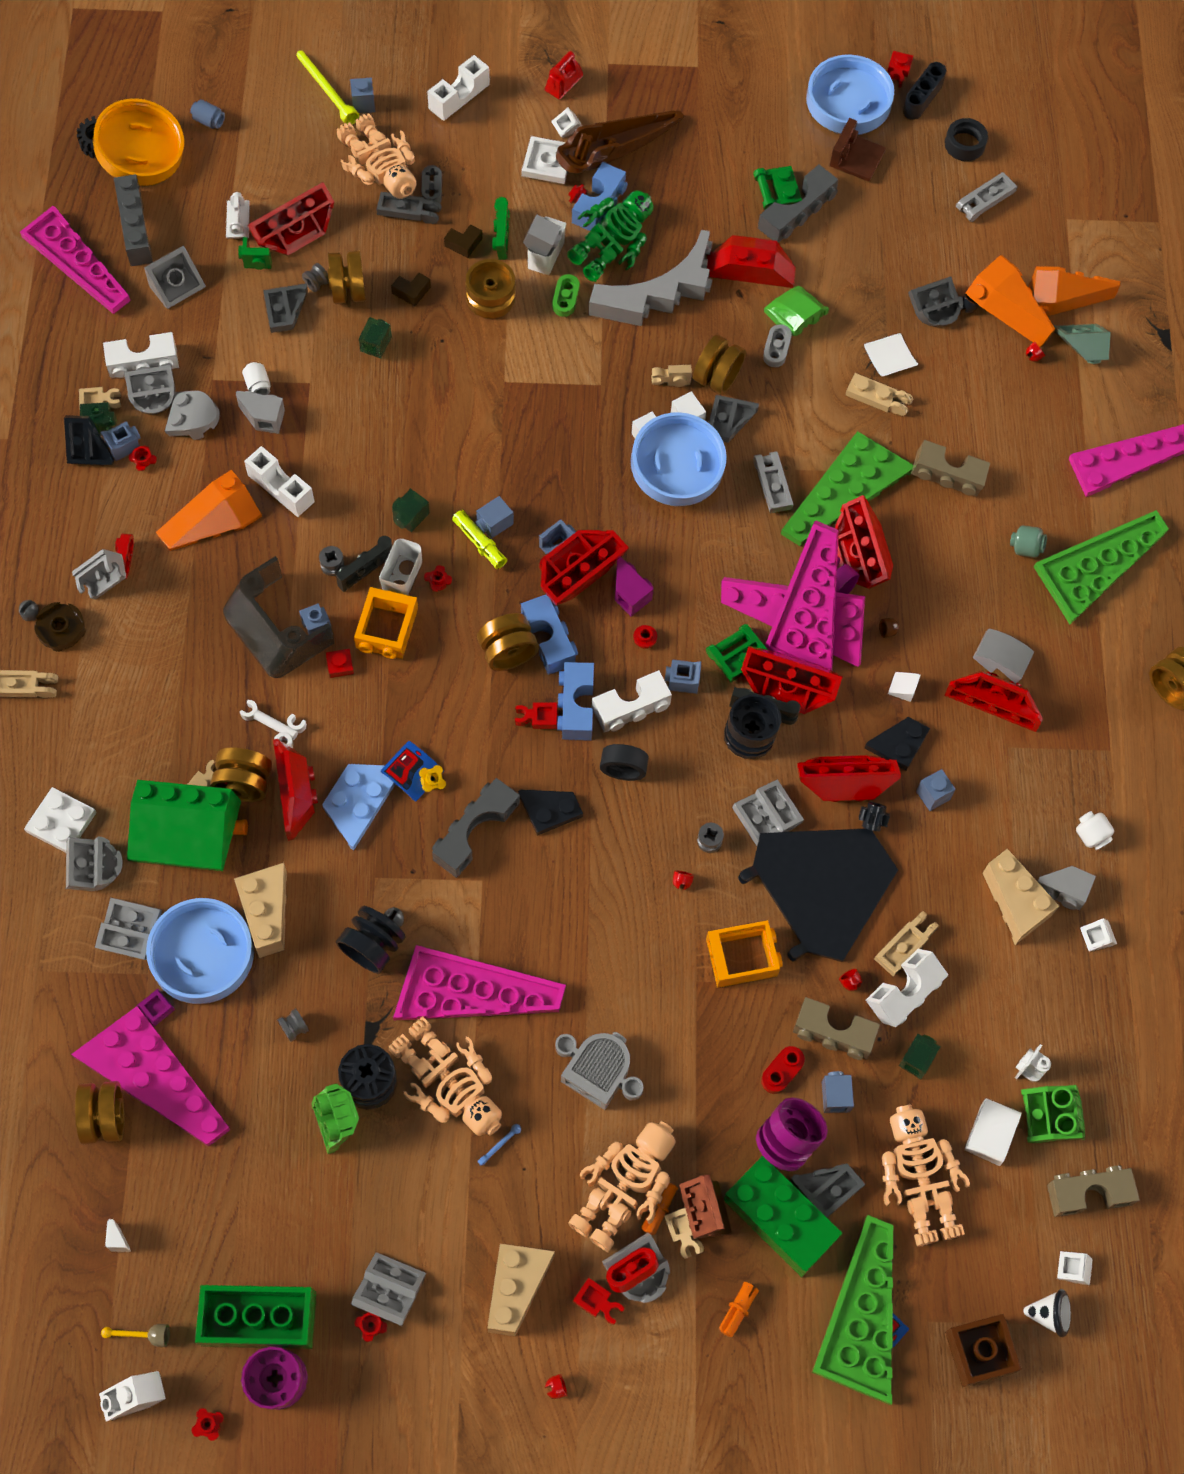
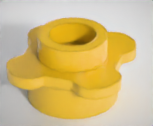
M435 765L431 769L422 768L419 771L420 781L425 792H430L435 788L440 790L445 788L446 781L443 780V769L441 766Z

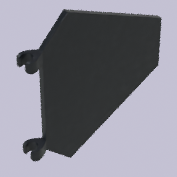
M866 828L760 833L753 866L741 871L738 879L741 884H746L758 876L801 942V944L794 946L787 953L792 962L806 953L843 962L898 869L873 831Z

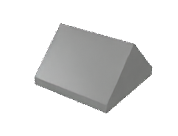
M184 246L144 267L149 287L167 309L206 287Z

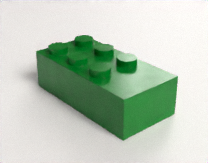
M763 1155L731 1187L723 1198L724 1202L801 1277L842 1235V1232Z
M200 1285L195 1343L201 1347L312 1349L316 1291L312 1287Z

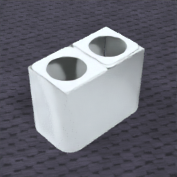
M543 217L561 226L558 233L561 239L550 256H542L530 252L528 249V269L550 275L564 244L566 223L550 217Z
M397 539L394 542L379 576L382 590L409 595L422 564L421 546L405 539ZM405 560L414 562L415 565L410 575H404L399 571L401 562ZM396 580H402L405 582V584L399 585L393 582Z
M986 1098L978 1111L965 1146V1151L1000 1166L1007 1155L1021 1117V1112Z

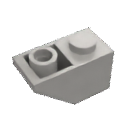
M537 214L523 243L530 252L542 256H550L561 239V236L558 235L561 226Z
M237 391L238 406L255 430L279 434L285 412L283 398L276 395L256 394L252 391Z
M1070 866L1041 876L1037 882L1054 900L1061 902L1064 907L1080 910L1086 903L1096 876Z

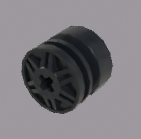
M758 694L740 697L733 704L724 729V741L728 749L744 759H757L765 756L772 749L781 725V713L777 705L769 698Z
M361 906L357 911L359 916L352 918V923L357 930L349 927L345 928L336 940V945L354 962L373 973L379 974L390 960L389 955L384 949L392 952L397 951V943H402L406 936L389 917L371 907Z
M372 1044L358 1045L350 1049L341 1059L338 1068L339 1082L341 1087L351 1093L356 1107L365 1110L377 1109L388 1103L393 1097L397 1087L396 1071L390 1055L381 1047ZM370 1069L372 1072V1076L367 1075L365 1078H363L362 1072L367 1073Z

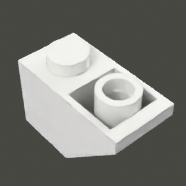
M159 1371L131 1376L99 1394L101 1408L106 1421L141 1411L166 1399Z

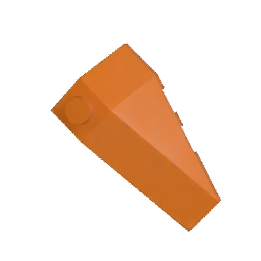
M1000 255L975 278L965 294L1030 341H1035L1039 347H1043L1055 328L1042 306L1038 305L1032 295L1033 291L1031 288L1027 287L1021 277L1022 273L1007 258Z
M1036 266L1028 287L1033 291L1032 295L1038 305L1042 306L1047 316L1114 299L1121 284L1120 281L1100 276L1084 277V273L1079 271L1075 274L1067 273L1065 268Z
M230 470L211 482L164 524L156 534L166 547L172 551L198 543L203 538L210 536L215 538L221 536L220 533L233 529L235 531L242 530L261 518L262 514L245 485Z

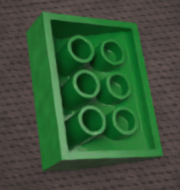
M137 780L130 806L127 860L223 871L241 800L232 789Z

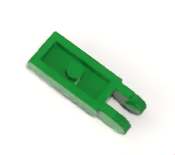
M501 196L495 200L494 205L497 212L496 219H494V232L497 235L492 239L493 251H497L498 260H506L508 256L510 211L508 200Z

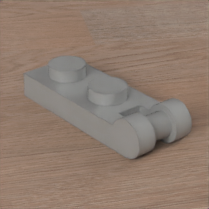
M1002 172L960 199L956 204V208L960 212L964 211L967 214L966 218L973 222L979 215L1016 192L1017 185ZM974 203L976 206L972 208L970 204Z
M770 452L767 456H762L761 454L754 455V466L759 475L769 512L775 513L793 509L794 504L778 452Z

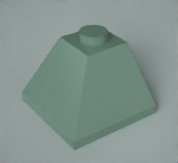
M1098 324L1054 326V332L1079 356L1085 359L1087 363L1098 364L1101 363V360H1109L1111 332Z

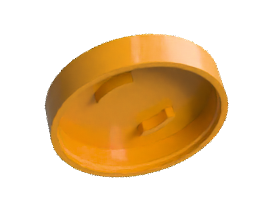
M124 99L106 107L97 118L94 128L93 147L97 160L110 175L121 177L136 174L139 186H147L163 182L178 169L183 155L184 135L177 119L161 105L144 99Z

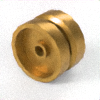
M360 250L348 251V266L343 265V258L340 252L328 253V279L334 304L346 303V288H350L351 298L354 302L366 301Z
M485 259L476 262L466 274V301L469 308L476 315L495 319L506 315L515 304V275L512 268L505 262L497 259Z
M719 335L713 336L705 346L693 372L694 381L702 385L710 383L713 391L721 395L725 394L741 370L746 350L736 344L729 347L727 339Z
M511 613L497 617L485 624L477 633V639L481 649L485 651L487 663L495 671L518 667L533 658L539 650V644L535 635L531 633V626L527 617L521 613Z
M1180 646L1170 652L1165 659L1152 666L1149 676L1153 688L1168 705L1175 709L1184 710V647Z
M224 748L219 750L215 761L217 770L212 774L210 787L232 789L239 799L244 802L263 800L268 787L265 779L270 776L271 760L265 755L249 749Z
M119 1081L104 1082L100 1090H98L94 1083L78 1085L75 1098V1118L77 1134L81 1144L96 1143L100 1135H102L106 1142L122 1140L124 1134V1100Z

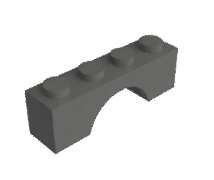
M817 165L804 177L802 192L805 198L792 205L774 202L760 214L758 229L771 240H775L778 243L783 238L787 239L797 226H802L812 213H817L827 200L831 201L836 196L839 179L821 165Z
M134 174L115 177L114 182L125 248L130 266L153 263L137 176Z
M497 778L491 784L488 782L482 788L481 796L476 802L471 801L467 805L463 817L460 820L456 819L450 825L449 833L445 838H439L432 847L433 861L456 878L473 860L472 850L468 844V837L471 831L485 821L505 822L520 805V795Z

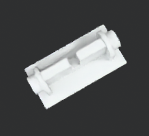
M234 192L230 197V201H227L226 239L249 238V228L247 225L249 224L250 201L244 200L239 192Z
M1041 1044L1035 1050L1030 1048L1015 1067L1019 1070L1015 1079L1023 1075L1028 1080L1037 1082L1050 1069L1051 1061L1039 1052L1042 1047Z

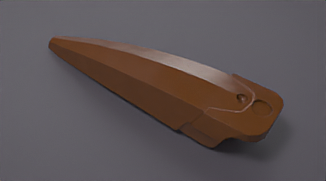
M667 111L580 126L566 143L558 147L556 159L563 169L571 173H582L599 168L602 162L609 163L650 143L680 122L685 115L681 111Z

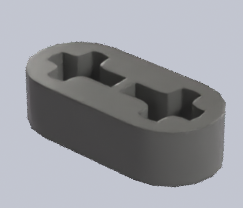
M427 166L422 172V197L424 199L438 202L442 200V172L437 166ZM430 175H435L434 181H430ZM430 190H434L433 197L429 196Z

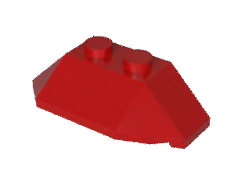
M324 182L247 226L259 246L288 256L326 234L335 201Z
M732 235L707 256V269H710L709 277L793 288L796 267L775 240Z
M862 495L842 505L841 514L836 522L835 529L839 530L838 557L841 560L840 567L848 564L860 575L856 584L870 589L890 580L893 562L882 526L866 497Z
M578 530L542 558L540 588L556 606L570 601L606 574L615 565L617 559L629 550V547L614 530Z
M751 646L748 647L741 669L754 693L763 696H773L776 700L786 703L791 700L797 701L800 704L799 713L802 714L809 713L827 703L835 701L843 677L820 665L776 651Z
M981 670L950 681L944 695L1034 732L1037 731L1043 720L1027 688L1022 687L1018 682L1015 684L1013 681L1002 679L995 673Z
M273 739L285 833L288 841L294 840L315 813L314 804L318 803L316 788L311 789L310 782L315 780L313 766H308L306 757L281 740Z
M869 755L822 756L797 763L800 781L823 801L874 800L901 778L897 760H886Z

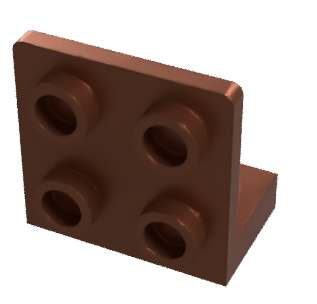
M849 118L833 148L830 167L870 181L886 148L858 137V131L856 130L857 120Z
M702 1175L679 1185L693 1239L723 1236L732 1233L720 1185L717 1180L712 1181L710 1175Z

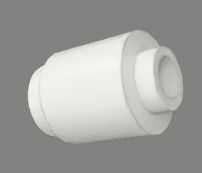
M257 362L247 364L242 374L248 391L268 395L271 383L264 365Z

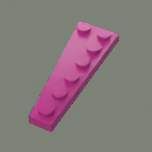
M50 207L20 231L24 240L112 314H115L130 301L126 291L108 273L106 267L97 260L91 249L87 248L82 242L81 237L72 230L69 223L56 207Z
M1184 424L1070 454L1069 461L1085 496H1091L1111 487L1113 483L1129 479L1133 474L1140 471L1144 472L1153 465L1162 464L1173 457L1184 454Z

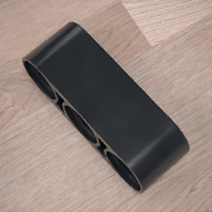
M940 62L929 64L907 93L903 107V114L906 118L915 120L921 117L941 90L947 72L944 64Z

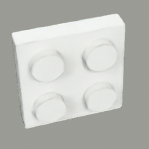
M531 136L522 167V176L565 184L568 171L560 166L556 159V152L558 147L566 142Z
M52 787L24 830L66 853L68 838H80L97 812L94 808Z

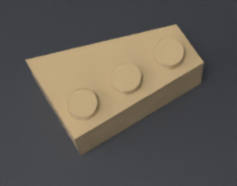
M1008 849L989 862L983 872L994 900L998 902L1003 913V920L1008 924L1015 945L1048 920L1059 907L1054 899Z
M284 863L234 879L259 958L283 951L285 946L287 871Z
M500 1244L487 1327L488 1333L516 1336L537 1290L554 1259L555 1251Z

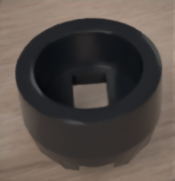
M965 294L961 310L965 308V313L974 312L979 305Z

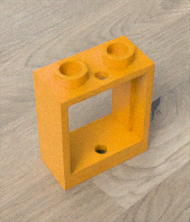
M370 587L354 636L356 648L364 653H379L389 659H403L418 611L417 597ZM373 607L405 614L397 642L365 635Z
M768 920L708 931L706 942L717 988L777 977L780 968L783 967L781 953L776 952L774 943H777L776 932L774 928H770ZM761 935L768 968L729 975L721 943Z

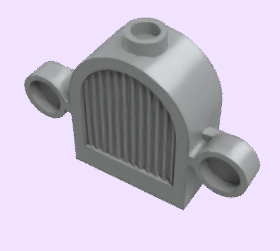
M613 1032V1034L599 1033L592 1035L582 1043L579 1049L576 1048V1040L572 1035L562 1034L556 1039V1052L562 1057L572 1058L561 1074V1082L605 1110L619 1088L622 1090L624 1097L629 1100L640 1098L644 1088L639 1078L629 1077L626 1079L630 1065V1054L625 1045L627 1040L621 1034Z

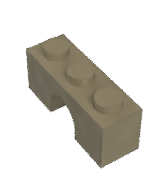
M924 440L917 450L911 474L918 476L922 480H930L943 487L953 488L966 495L977 497L985 486L990 462L968 455L961 467H953L945 460L946 447Z
M805 997L793 1033L798 1034L797 1036L802 1040L809 1042L815 1040L823 1043L822 1046L829 1050L837 1051L839 1049L848 1052L847 1055L857 1060L869 1057L880 1024L855 1015L848 1029L836 1030L830 1026L827 1020L830 1006Z
M1121 1165L1108 1167L1106 1172L1096 1173L1095 1169L1082 1171L1080 1176L1070 1177L1069 1173L1054 1176V1180L1047 1185L1054 1217L1079 1214L1087 1209L1085 1202L1086 1190H1094L1100 1193L1104 1199L1106 1209L1131 1206L1139 1201L1132 1169H1122Z

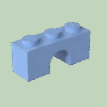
M602 162L592 177V192L599 194V196L590 197L582 193L572 208V223L589 231L598 222L601 224L602 216L595 218L589 226L583 227L588 222L587 219L589 217L585 218L583 216L579 220L578 216L586 210H591L593 205H599L602 200L608 197L614 200L615 206L618 196L620 194L623 195L627 188L626 172Z
M546 594L521 603V614L527 617L531 626V633L545 631L552 636L548 641L539 644V656L548 675L563 670L564 662H575L578 651L573 641L570 642L567 637L569 632L564 621L560 622L558 606L551 602Z
M564 662V671H559V686H564V691L558 694V708H563V716H558L557 730L562 731V739L592 740L593 708L580 707L575 703V699L582 695H593L594 663Z

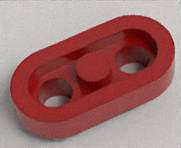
M122 533L120 538L116 539L115 550L117 553L122 554L126 572L125 579H127L134 551L133 534Z
M794 1046L782 1049L762 1075L761 1084L763 1088L771 1094H778L784 1091L804 1065L805 1057L803 1052ZM793 1055L796 1058V1062H789L787 1056ZM778 1075L780 1081L773 1082L771 1076Z
M643 1247L612 1265L606 1274L610 1288L615 1292L623 1293L653 1275L659 1266L657 1256L652 1249Z

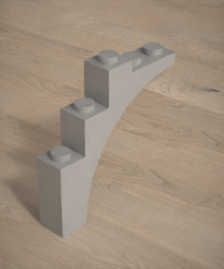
M701 230L698 240L689 255L675 268L660 277L633 285L609 286L594 284L589 301V315L642 326L643 318H648L650 309L673 313L674 306L679 305L681 296L703 301L705 293H710L712 279H709L710 269H707L708 259H705L706 254L710 255L713 241H709L710 231Z

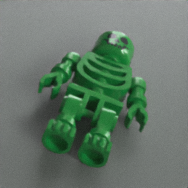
M633 191L622 203H618L615 206L614 200L608 197L602 200L599 205H593L591 210H586L578 216L579 220L583 216L585 218L589 217L587 219L588 222L583 227L589 226L595 218L602 216L601 224L598 222L584 237V241L575 244L567 252V256L573 264L581 265L589 256L588 253L591 247L594 249L597 246L601 250L598 253L600 257L594 261L592 260L583 268V274L588 280L596 282L604 273L603 270L606 268V264H610L624 250L621 245H628L632 241L633 244L628 246L627 253L620 258L618 265H621L627 259L628 267L626 271L634 265L635 257L640 253V247L647 240L645 233L640 232L642 228L641 223L654 210L651 197L645 192Z

